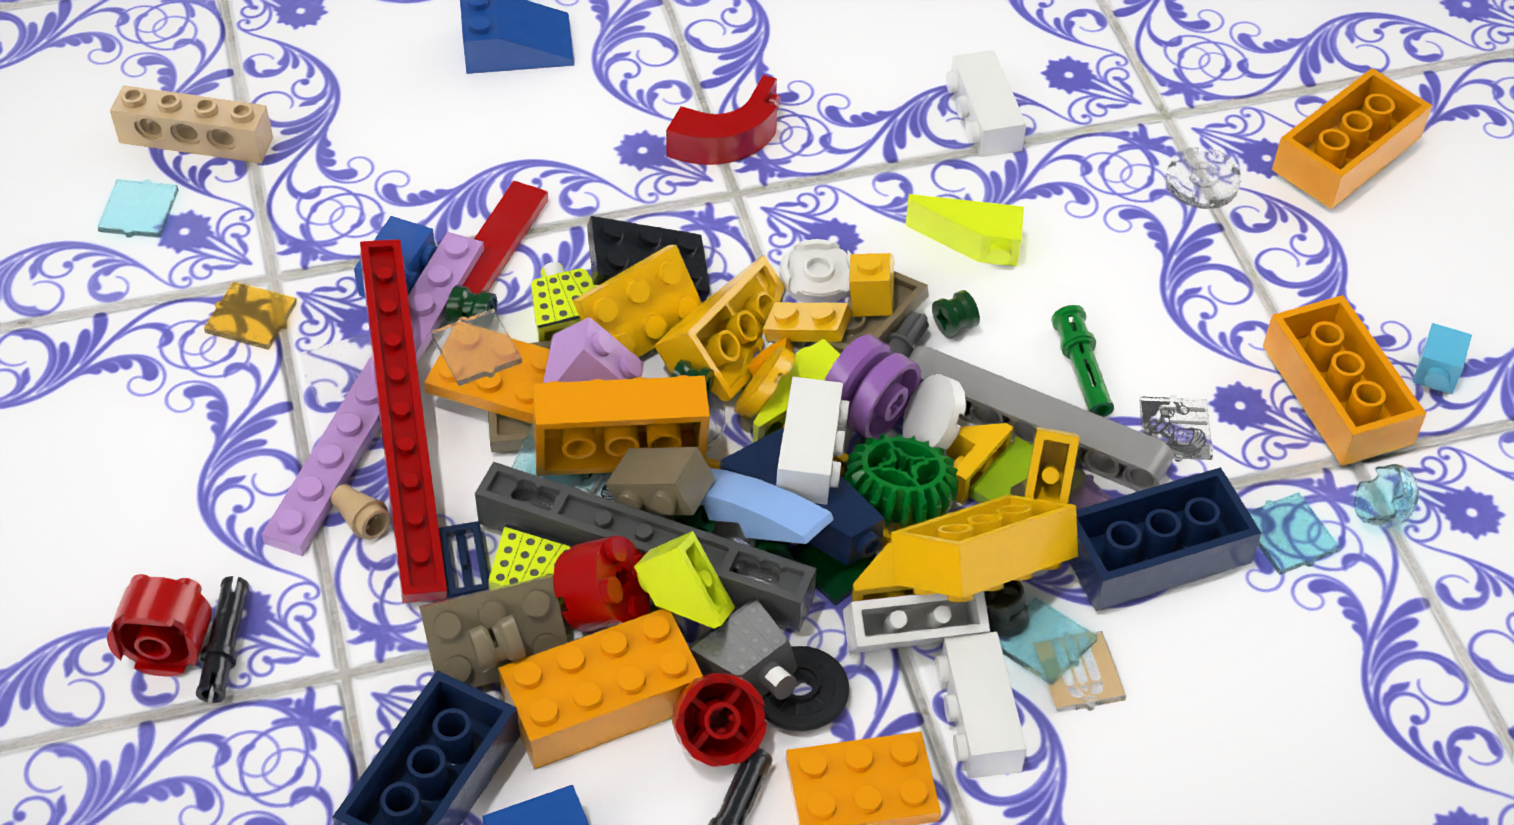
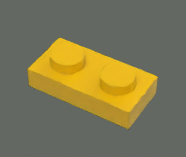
M774 302L763 327V332L767 341H779L788 336L791 342H818L822 339H825L827 342H841L852 313L848 303Z

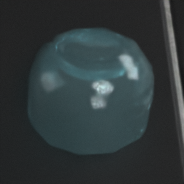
M1403 465L1375 467V471L1378 473L1377 477L1370 481H1361L1357 486L1354 499L1356 516L1363 523L1385 528L1399 527L1412 516L1418 505L1419 487L1416 477Z

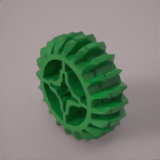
M897 433L895 437L881 434L878 440L867 438L865 444H856L854 451L849 454L845 464L844 479L885 518L886 526L890 523H898L902 528H905L907 524L915 525L946 515L952 507L953 501L956 500L958 491V479L956 476L958 469L953 467V458L945 456L943 448H932L929 446V440L925 442L917 441L915 435L911 438H903Z

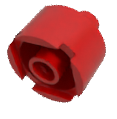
M619 535L571 546L568 551L562 552L555 563L553 586L556 598L563 597L568 611L562 612L565 620L577 631L589 633L604 630L649 614L650 595L640 586L637 572L634 568L646 553L640 554L629 539Z
M145 574L134 575L123 592L107 635V644L113 655L120 661L123 655L136 662L133 669L153 676H177L184 673L186 666L192 664L193 667L197 663L212 618V609L207 599L201 594V585L190 578L175 580L166 577H150Z

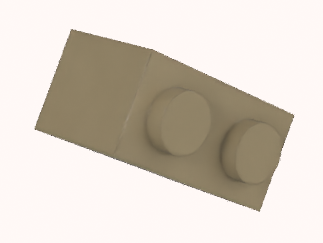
M698 447L629 448L610 476L606 486L616 502L654 515H694L716 478Z

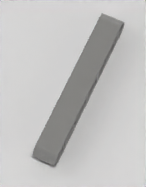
M918 346L914 348L909 356V359L920 366V383L931 375L942 374L961 384L965 392L966 410L964 415L959 414L960 419L974 425L1007 423L1013 426L1011 440L1018 436L1032 445L1036 426L1079 434L1080 440L1075 466L1137 492L1160 485L1173 460L1171 448L1159 439L931 347Z

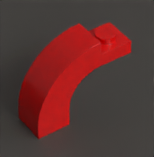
M763 75L749 100L743 106L731 112L710 114L680 106L666 129V157L692 164L719 165L747 158L760 151L773 139L777 131V112L781 101V96L777 94V78Z

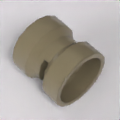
M512 614L498 619L494 626L486 628L480 625L468 630L482 673L496 669L501 661L508 659L515 662L527 657ZM493 641H496V648L494 647Z

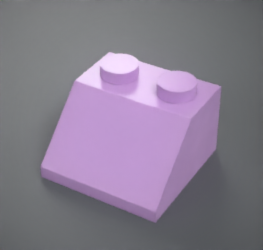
M588 317L553 334L543 383L550 381H590L594 379H633L642 377L644 362L616 340L608 331Z

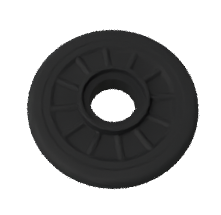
M791 646L798 666L792 675L797 681L809 683L812 686V690L806 695L798 696L791 694L782 700L777 699L768 692L762 697L765 707L763 706L765 719L779 728L790 731H810L821 728L835 720L846 706L850 690L847 674L842 665L830 654L813 647Z

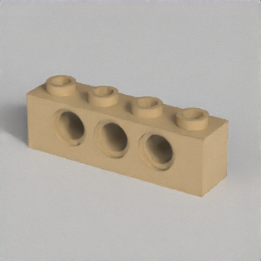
M123 85L109 110L118 142L122 144L262 164L273 140L267 105Z

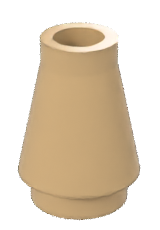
M342 484L333 491L330 499L331 504L338 509L355 536L372 540L378 538L387 530L390 524V514L384 502L359 492L348 484Z

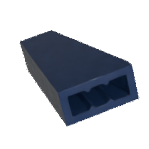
M784 427L721 459L720 469L760 479L776 486ZM840 475L838 488H829L827 505L814 503L830 511L834 520L808 543L848 566L861 558L872 556L881 547L885 518Z

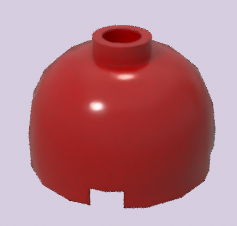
M710 673L693 679L681 690L673 706L672 725L678 743L690 757L711 767L735 765L744 762L759 748L766 734L767 722L764 721L765 712L763 708L765 705L762 696L751 683L733 674Z

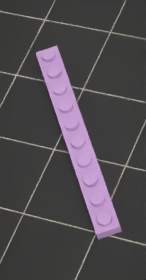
M447 231L409 293L408 301L417 364L446 317L447 301L453 287L464 284L483 253L484 245L482 241ZM372 355L263 530L261 536L264 544L303 557L333 507L330 500L333 491L338 486L347 483L379 430L380 417Z

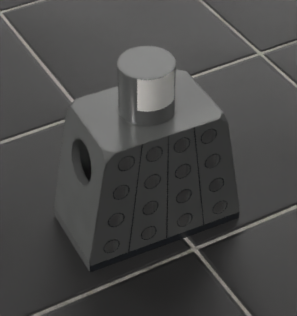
M756 598L751 599L732 613L721 626L712 628L688 646L703 676L710 673L733 674L751 683L762 697L770 692L780 700L789 697L796 688L797 680L792 674L795 673L798 666L790 642Z

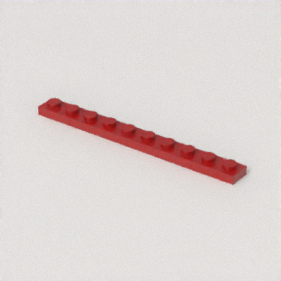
M400 239L360 241L361 268L402 603L446 600L445 572Z

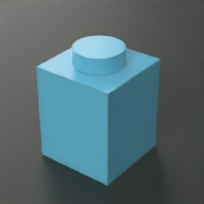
M1432 323L1421 350L1413 383L1453 394L1464 368L1472 334Z

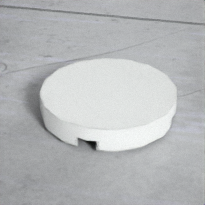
M812 239L795 244L793 250L788 254L786 251L781 258L779 278L785 286L784 290L792 298L802 303H836L849 295L851 253L848 250L846 253L844 250L839 249L840 244L830 240Z
M942 374L931 375L921 382L911 395L905 409L902 425L903 438H911L915 435L917 441L925 442L929 440V446L932 448L940 447L944 451L947 450L959 434L961 426L956 424L959 414L964 415L966 410L965 392L961 384Z

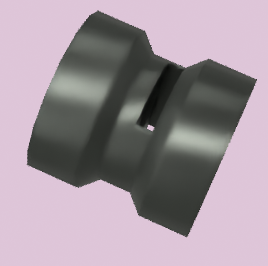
M1012 580L1006 582L1001 590L984 591L990 632H998V636L1001 638H1010L1021 634L1027 629L1030 622L1029 612L1025 604L1024 587L1020 581Z

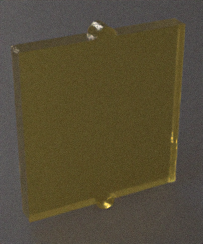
M233 281L222 300L215 303L216 309L206 323L204 331L207 334L269 350L281 329L287 328L286 321L297 305V299Z

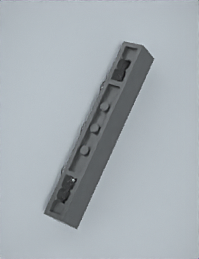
M493 461L474 493L480 525L503 532L507 523L576 545L619 535L629 539L639 553L643 554L693 531L735 606L734 611L741 608L751 599L756 598L777 625L796 632L800 631L815 598L816 568L751 547L746 540L739 537L726 539L672 521L667 515H654L591 494L587 488L579 484L566 486Z

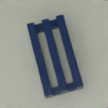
M480 521L439 527L448 599L488 590L490 576ZM473 533L482 583L478 585H473L464 536V534ZM456 536L464 582V587L460 588L455 587L447 537Z

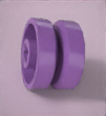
M865 334L855 339L844 349L832 365L825 381L843 383L841 400L849 401L847 421L851 430L864 439L874 438L878 440L881 434L886 435L895 427L904 415L911 395L920 384L921 369L919 364L900 353L892 354L890 346L874 335Z

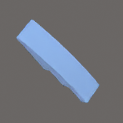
M710 468L716 479L700 505L704 506L709 520L739 523L745 538L806 544L834 520L830 511L795 493L760 479Z

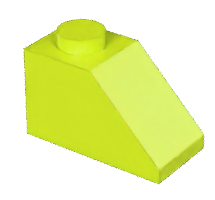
M693 531L649 550L634 566L640 586L645 592L649 593L655 606L713 629L721 626L735 609L732 600Z

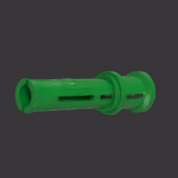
M1080 305L1064 306L1055 311L1051 317L1052 326L1055 330L1059 331L1062 339L1060 349L1066 358L1071 359L1089 412L1106 417L1115 408L1094 354L1097 342L1094 334L1088 331L1085 324L1086 312Z

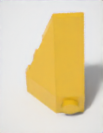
M763 255L673 326L654 347L671 373H673L675 366L681 359L690 361L692 366L698 369L703 367L713 369L714 382L710 395L725 402L729 401L751 379L752 374L748 369V365L754 358L755 353L762 350L765 342L761 338L763 327L774 302H780L785 286L766 256Z

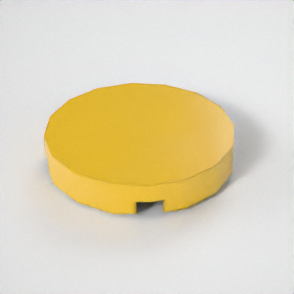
M780 346L747 384L735 404L734 412L745 420L757 415L777 391L776 388L781 376L788 375L795 362V354L785 346Z

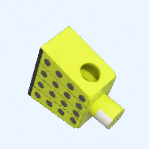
M551 262L541 269L540 274L542 278L534 279L531 282L538 342L552 341L553 334L581 321L572 300L597 287V285L593 284L592 278L585 269L579 268L565 272L561 263Z
M506 523L490 573L489 589L542 576H553L555 563L562 552L568 551L571 546L576 544ZM563 597L558 598L560 607L564 603Z

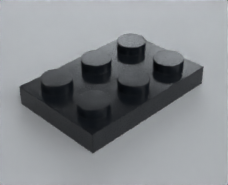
M596 216L590 217L587 224V235L594 285L604 283L668 245H677L701 302L706 301L710 293L702 234Z

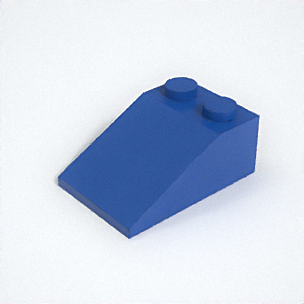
M460 0L466 74L574 66L568 12L528 0Z

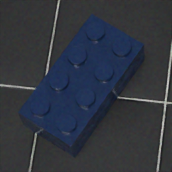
M1219 467L1076 510L1078 557L1068 561L1094 609L1098 611L1252 563L1262 532L1226 474Z
M437 670L332 816L334 825H461L520 737L517 708Z

